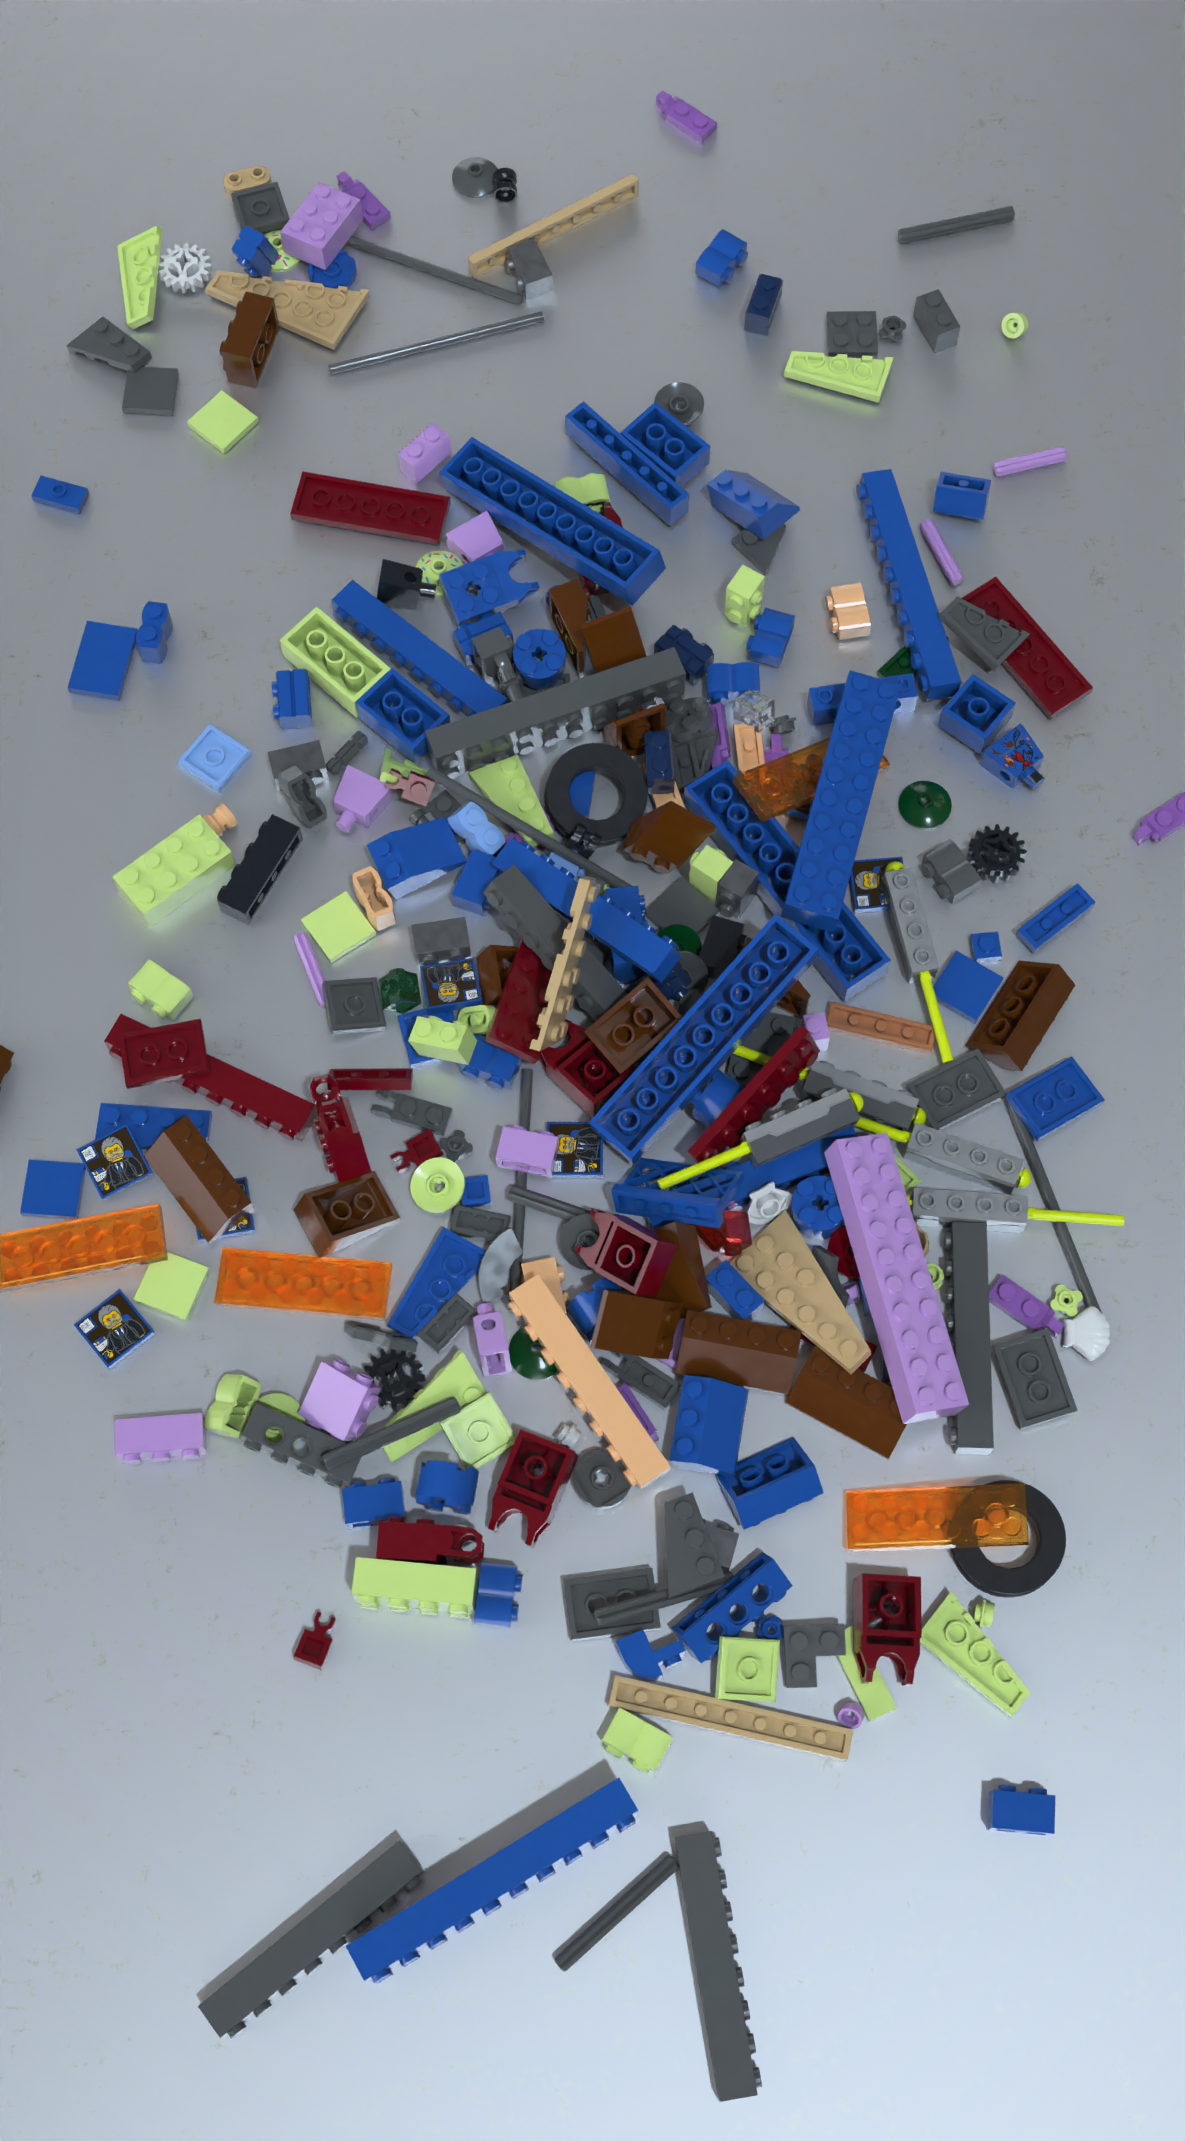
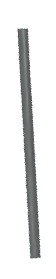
M351 236L346 242V245L519 305L523 302L524 296L363 239Z
M541 311L330 364L328 367L330 374L333 375L543 322L544 316Z
M430 767L427 771L426 776L469 802H474L484 811L614 888L632 886L435 768Z
M529 1068L522 1069L519 1126L526 1128L527 1131H530L533 1070ZM516 1171L515 1185L527 1189L526 1172ZM514 1202L513 1232L523 1251L526 1206ZM523 1254L515 1259L511 1265L510 1292L521 1285Z
M1005 1100L1048 1210L1061 1211L1029 1130L1007 1100ZM1053 1221L1087 1307H1096L1101 1312L1066 1222Z

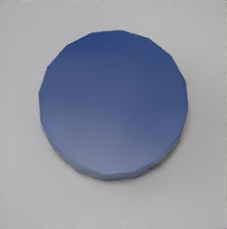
M342 249L326 270L310 263L308 265L310 282L321 283L324 287L338 289V286L349 288L355 282L357 275L355 260Z

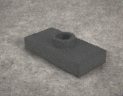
M455 1205L450 1231L459 1236L491 1242L498 1234L509 1228L511 1216Z
M455 1293L417 1333V1336L439 1355L468 1325L473 1317L478 1314L477 1310L459 1294Z

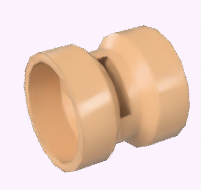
M223 803L215 808V813L206 814L202 817L219 838L223 836L226 828L232 829L238 825L232 812Z

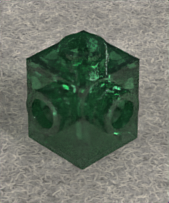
M396 968L390 970L389 974L379 979L383 1010L404 1014L422 1004L417 973L405 971L403 968Z

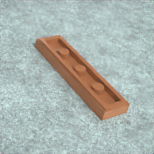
M830 1001L826 1017L829 1031L931 1055L936 1037L933 1025Z

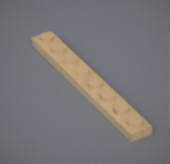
M634 173L621 178L614 184L601 188L586 198L579 199L576 203L536 221L523 230H518L513 235L503 240H498L481 251H476L468 257L469 274L472 278L477 279L504 265L507 258V247L532 238L535 239L538 247L638 197V178Z
M615 1675L608 1707L619 1709L620 1707L625 1711L846 1762L848 1761L853 1734L852 1729Z

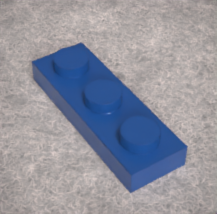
M1077 883L1020 927L1016 935L1035 953L1092 909L1096 902Z

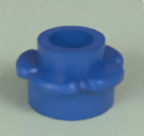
M774 1615L770 1617L764 1616L758 1621V1629L756 1630L758 1638L777 1640L784 1638V1626L779 1617ZM772 1627L774 1631L769 1633L768 1628Z

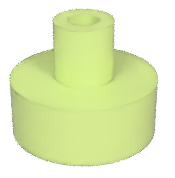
M1013 312L1003 318L1002 331L1008 338H1018L1027 332L1028 320L1023 313Z

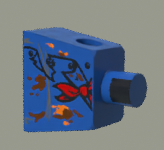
M1021 723L982 753L979 764L1010 788H1015L1025 781L1035 790L1045 780L1037 771L1041 767L1044 758L1043 754Z

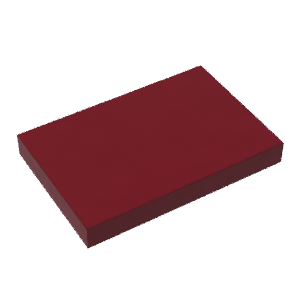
M201 1018L118 1034L127 1089L210 1073Z

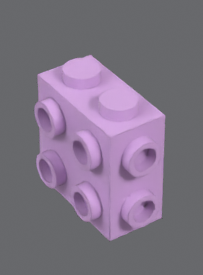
M340 1359L321 1361L298 1414L307 1419L306 1423L309 1426L319 1430L324 1429L330 1433L329 1436L342 1442L357 1440L365 1432L367 1418L378 1404V1394L381 1387L372 1383L374 1379L371 1376L362 1372H353L349 1369L350 1365Z

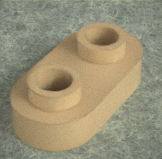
M253 166L233 171L225 175L223 179L225 192L229 196H231V193L271 183L270 171L264 166Z

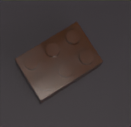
M245 292L242 301L237 303L235 319L230 321L228 336L220 345V355L223 357L224 362L223 370L226 371L228 382L257 388L280 331L274 298Z

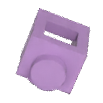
M825 1012L803 1015L801 1025L810 1032L820 1051L827 1050L830 1036Z

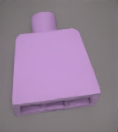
M487 511L446 533L448 550L455 554L464 565L496 552L504 551L503 541Z
M347 765L333 799L335 813L340 815L335 823L336 827L346 833L351 830L354 823L365 828L369 827L394 799L393 789L385 787V782L379 781V779Z
M492 1303L480 1304L477 1306L478 1316L473 1317L483 1376L485 1378L510 1373L512 1368L501 1312H495Z

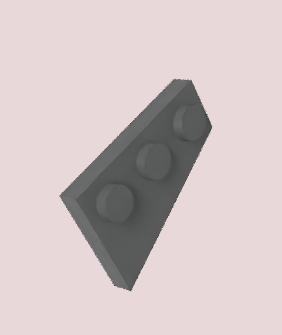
M101 317L66 345L69 353L75 355L82 353L88 359L95 361L98 358L107 361L110 366L133 373L152 359L148 349L105 317Z

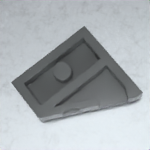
M781 525L764 540L745 528L732 538L731 545L758 570L767 575L772 560L778 551L779 543L786 532V525Z
M715 726L707 728L702 733L700 731L693 733L692 736L694 738L689 741L672 742L674 775L678 790L681 793L684 792V787L709 772L719 735L718 729Z

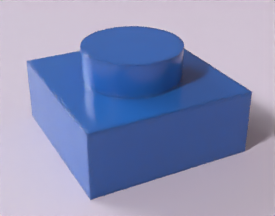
M998 932L971 934L970 943L974 961L977 963L1001 961L1002 953Z
M488 1175L465 1178V1190L462 1196L463 1206L472 1208L491 1205Z

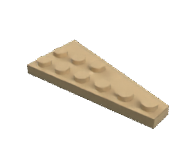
M219 270L206 287L207 295L234 307H237V303L242 301L245 292L274 298L280 327L332 350H335L370 297V290L361 289L360 292L348 290V287L338 286V289L324 287L321 283L285 279L284 282L273 281L272 277L263 276L262 279L250 278L247 274Z
M585 876L579 879L570 909V916L574 917V919L564 929L562 940H564L566 946L561 954L557 953L545 994V1001L549 1002L548 1007H544L542 1013L539 1014L537 1025L541 1029L538 1040L532 1039L529 1049L542 1051L561 1041V1038L566 1036L568 1030V1022H565L567 1011H571L574 1003V995H571L573 984H577L580 976V968H577L579 957H583L586 949V941H583L585 930H589L592 922V914L589 913L591 903H595L598 896L599 888L595 886L597 880L595 878Z
M784 1210L730 1264L765 1300L769 1307L852 1374L871 1355L870 1348L789 1214Z

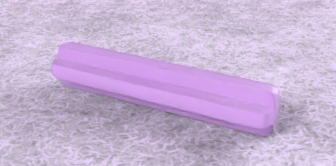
M1061 446L996 461L993 465V471L995 476L999 477L1065 461L1067 453L1065 448Z
M931 519L923 521L920 530L949 583L952 586L962 583L964 576L934 521Z
M301 932L293 938L319 1005L326 1006L322 983L326 981L308 934Z

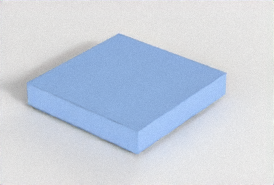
M209 724L177 763L178 766L220 793L252 756V752L212 724Z

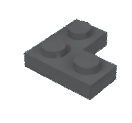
M844 1624L784 1625L787 1688L817 1687L816 1656L846 1655Z

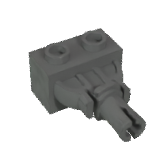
M498 627L472 638L474 666L481 679L488 684L497 681L501 694L508 696L511 702L525 698L526 696L521 688L523 679L521 676H516L513 671L512 650L514 649V644L510 635H505L501 627Z

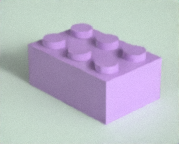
M318 182L280 231L284 253L326 270L363 221L360 199Z

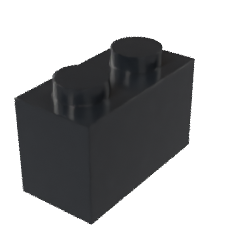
M713 915L699 957L707 966L708 977L717 979L734 961L738 950L742 949L747 940V935L743 934L744 924Z

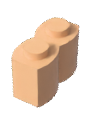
M861 582L830 587L829 595L825 597L827 611H832L833 617L830 619L832 632L837 633L839 640L870 636L871 623Z
M369 866L353 873L352 879L357 900L365 908L367 919L376 931H380L394 925L396 920L393 903L389 894L382 888L381 879L377 871Z

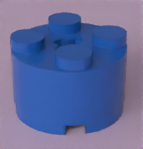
M533 629L521 634L517 638L513 649V666L516 676H521L523 682L533 689H547L554 686L565 671L566 651L562 640L553 630ZM538 657H541L543 660H542V661H538L537 658H538Z
M721 1070L716 1071L705 1090H699L692 1098L691 1103L695 1105L692 1113L693 1117L708 1128L745 1086L728 1073H723Z
M827 1176L809 1177L799 1182L793 1193L790 1205V1218L796 1228L809 1239H828L844 1224L832 1178ZM815 1205H820L821 1208L824 1209L822 1211H819L818 1207Z
M602 1278L593 1283L594 1289L588 1293L583 1290L567 1307L570 1316L590 1343L603 1291H623L618 1284L607 1278Z
M429 1460L427 1463L421 1462L415 1494L416 1503L426 1505L425 1509L430 1511L443 1512V1507L453 1508L454 1513L470 1515L471 1509L474 1507L479 1471L467 1466L465 1472L458 1467L457 1463Z

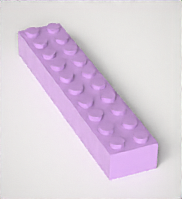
M888 1133L837 1139L824 1154L902 1422L907 1424L956 1415L969 1405V1401Z

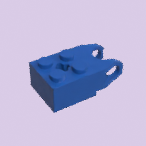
M524 549L499 551L439 574V584L457 627L463 623L472 624L477 622L483 615L493 613L494 615L498 612H506V610L518 606L528 596L539 591L538 581L519 583L514 581L509 575L510 569L526 558ZM469 590L478 591L477 596H473L472 593H469Z

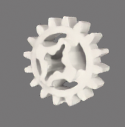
M185 243L183 248L176 244L175 250L172 251L168 248L166 249L167 256H160L159 274L161 281H164L165 287L172 285L173 292H176L179 288L182 289L183 294L186 293L187 289L195 292L196 286L203 288V281H210L209 274H212L210 257L206 256L204 249L198 250L196 244L192 248H189L188 243Z

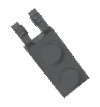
M390 1090L377 1091L376 1096L378 1098L395 1103L394 1110H391L388 1107L374 1104L371 1108L373 1114L391 1119V1122L422 1131L430 1129L433 1134L445 1135L453 1112L452 1108L401 1093L398 1095Z
M611 1351L614 1356L626 1361L622 1369L608 1359H601L599 1363L603 1369L617 1376L619 1381L626 1382L630 1388L664 1410L681 1387L679 1382L639 1356Z

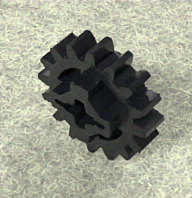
M999 824L995 825L994 830L985 826L983 833L976 831L975 839L971 838L967 856L972 858H970L969 863L972 866H977L976 871L978 874L981 872L985 873L984 880L994 876V881L998 882L999 877L1003 876L1008 881L1011 874L1017 876L1019 868L1024 866L1027 850L1022 848L1025 841H1017L1019 833L1015 832L1011 835L1009 833L1010 827L1008 826L1004 831L1000 830Z
M381 1349V1357L371 1356L370 1359L373 1365H365L364 1370L374 1379L372 1383L375 1384V1379L383 1383V1391L378 1394L381 1401V1409L384 1410L388 1404H391L393 1411H397L398 1404H402L405 1408L408 1405L407 1401L409 1399L413 1400L415 1393L421 1388L424 1389L419 1384V1382L426 1381L425 1375L419 1373L424 1368L422 1363L415 1364L417 1361L415 1354L408 1358L407 1351H401L398 1354L396 1350L391 1349L390 1354H386ZM388 1362H393L392 1364L383 1367L384 1364ZM406 1365L412 1370L413 1379L405 1375ZM398 1373L400 1381L394 1380L393 1384L390 1385L388 1377L393 1378ZM405 1391L404 1394L400 1396H395L396 1394Z

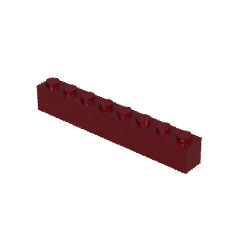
M120 1014L104 1040L109 1054L122 1061L118 1034L149 1029L151 1027ZM209 1054L207 1055L210 1073L165 1081L169 1084L172 1081L180 1084L184 1091L192 1095L199 1093L215 1106L225 1105L238 1117L244 1118L246 1115L254 1119V1122L264 1129L271 1127L278 1130V1133L283 1138L293 1141L295 1138L303 1142L314 1122L313 1119L317 1117L315 1104Z

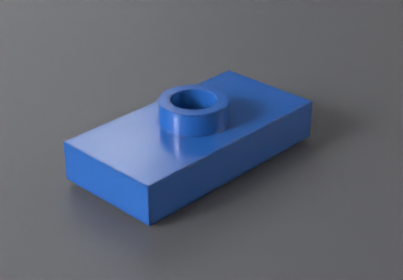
M41 475L31 496L33 501L80 514L89 491L88 488Z

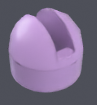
M853 1281L842 1285L843 1289L850 1295L847 1305H853V1301L857 1303L861 1297L858 1282Z
M855 1701L846 1702L838 1714L840 1723L849 1729L858 1728L864 1718L863 1707L855 1703ZM850 1711L855 1713L853 1718L848 1716Z

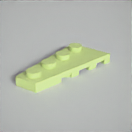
M791 351L784 370V377L879 403L894 357H885V360L873 359V356L862 355V358H847V354H837V356L831 357L825 356L824 353Z

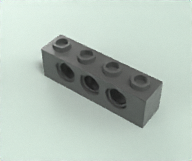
M257 1403L253 1407L239 1438L244 1441V1447L258 1453L261 1449L271 1453L270 1458L281 1464L286 1465L288 1461L298 1465L297 1470L308 1476L313 1477L315 1473L325 1477L324 1482L335 1488H341V1485L346 1487L350 1484L361 1459L360 1457L338 1468L328 1470L320 1462L321 1453H328L347 1443ZM268 1429L278 1430L281 1435L280 1442H269L266 1438V1431ZM298 1440L303 1441L308 1448L307 1454H296L293 1450V1443Z

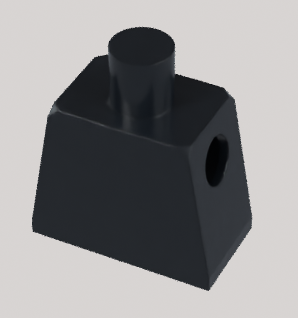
M383 559L377 599L389 608L415 610L417 609L419 598L434 600L436 584L422 582L423 570L420 568Z

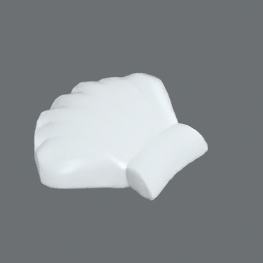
M773 1181L756 1191L750 1192L749 1197L751 1200L745 1210V1221L763 1225L775 1220L784 1210L788 1209L793 1194L775 1187Z
M1087 1307L1072 1320H1062L1064 1324L1063 1347L1072 1346L1090 1361L1097 1359L1108 1348L1111 1338L1109 1322L1096 1307Z

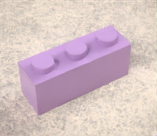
M203 1413L116 1419L114 1420L115 1455L119 1460H123L125 1464H137L141 1462V1459L152 1458L156 1462L169 1461L171 1456H182V1459H197L200 1457L199 1454H207L205 1416Z

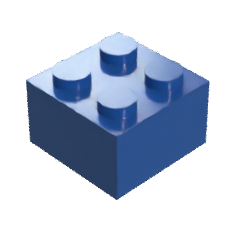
M972 674L942 709L938 726L981 755L1011 719L1016 702Z

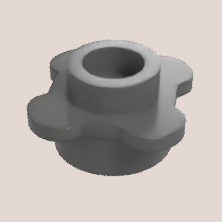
M897 316L884 318L882 321L883 327L879 330V336L881 338L893 339L896 342L901 341L903 338L902 331L906 329V323Z
M788 715L777 717L773 720L774 723L771 724V727H769L770 731L774 730V734H781V736L795 731L794 721H796V717L789 718Z
M456 1130L452 1136L440 1140V1147L445 1149L448 1159L453 1162L464 1158L466 1154H470L473 1150L472 1144L466 1141L464 1138L465 1133L461 1130ZM455 1144H458L459 1147H458V1148H454V1145H455Z

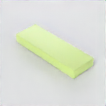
M853 1626L845 1629L846 1655L837 1656L870 1722L895 1710L897 1707L877 1666L873 1672L872 1682L868 1684L861 1683L859 1668L853 1655Z

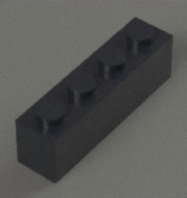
M274 814L271 815L268 821L262 823L258 832L259 836L254 843L251 842L248 845L243 861L234 867L227 886H222L217 895L221 912L247 925L250 924L303 840L300 827Z

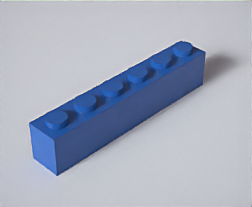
M584 401L565 416L566 435L669 526H672L688 512L689 494Z

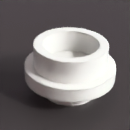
M573 1422L569 1426L566 1424L562 1425L555 1435V1439H557L556 1444L570 1449L581 1434L576 1429L577 1425Z

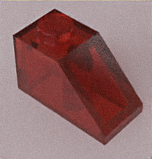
M724 1210V1222L720 1228L690 1224L696 1226L697 1235L713 1252L725 1253V1256L730 1257L737 1256L742 1253V1250L752 1245L749 1217L746 1212Z

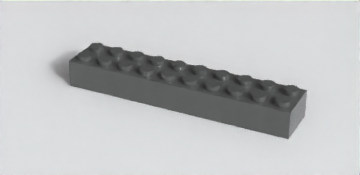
M675 647L427 730L425 733L428 756L433 768L455 779L460 774L477 770L514 755H526L536 748L553 746L565 738H576L582 735L583 732L592 729L600 730L610 721L631 716L637 710H646L661 703L670 705L675 699L684 698L686 672Z

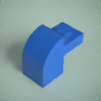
M644 1629L616 1641V1648L626 1669L633 1676L646 1681L662 1679L663 1673L659 1666L664 1664L665 1668H670L682 1662L681 1657L686 1652L681 1640L653 1651Z

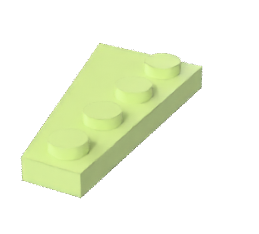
M155 226L117 245L127 325L132 329L152 321L154 317L163 230L159 226Z
M518 754L468 772L470 780L477 784L482 794L488 800L490 799L492 803L555 839L551 825ZM513 828L516 831V833L532 847L540 844L532 838L528 837L527 835L523 834L522 832Z
M459 1349L445 1368L442 1367L434 1375L435 1378L424 1389L421 1388L413 1396L414 1399L404 1409H401L384 1427L451 1397L457 1399L461 1409L486 1394L487 1392L463 1351ZM438 1422L382 1448L389 1460L393 1462L443 1429Z
M951 1591L922 1628L920 1645L1011 1718L1028 1697L1030 1691L1006 1660L1004 1661L999 1655L993 1643L982 1633L975 1624V1620L965 1611L958 1602V1598Z

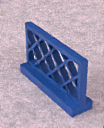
M640 1158L624 1183H616L611 1190L616 1213L720 1228L724 1222V1210L745 1179L744 1172L713 1168L683 1181H687L688 1185L677 1189L671 1186L669 1187L670 1191L660 1190L658 1183L650 1185L648 1182L666 1177L692 1165ZM645 1168L655 1170L644 1175L642 1174ZM700 1176L707 1177L696 1182L692 1180ZM725 1180H731V1181H732V1182H730V1183H727V1184H724V1185H721V1186L719 1185V1182H722V1181H725ZM711 1185L714 1186L713 1189L707 1190L705 1192H701L699 1190Z

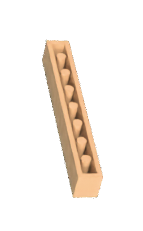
M537 1274L509 1292L511 1300L508 1303L509 1308L516 1318L522 1316L527 1324L524 1329L533 1342L538 1340L544 1349L540 1353L548 1365L555 1364L560 1372L556 1375L566 1390L568 1388L572 1389L576 1395L573 1401L580 1412L583 1414L587 1411L593 1420L589 1424L597 1437L604 1436L609 1444L606 1449L615 1462L620 1460L626 1470L623 1474L632 1487L637 1484L639 1489L642 1490L670 1471L671 1466L541 1277Z

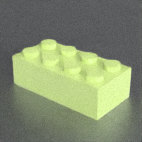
M318 607L314 608L280 639L283 656L298 669H306L309 678L356 718H358L356 701L391 669Z
M199 814L112 876L121 895L150 928L232 869L236 864L232 851Z
M356 1557L351 1594L355 1601L361 1604V1608L378 1610L379 1605L390 1606L391 1611L407 1613L409 1608L421 1609L420 1613L424 1615L436 1616L438 1611L450 1612V1616L454 1618H468V1614H475L479 1577L476 1568Z

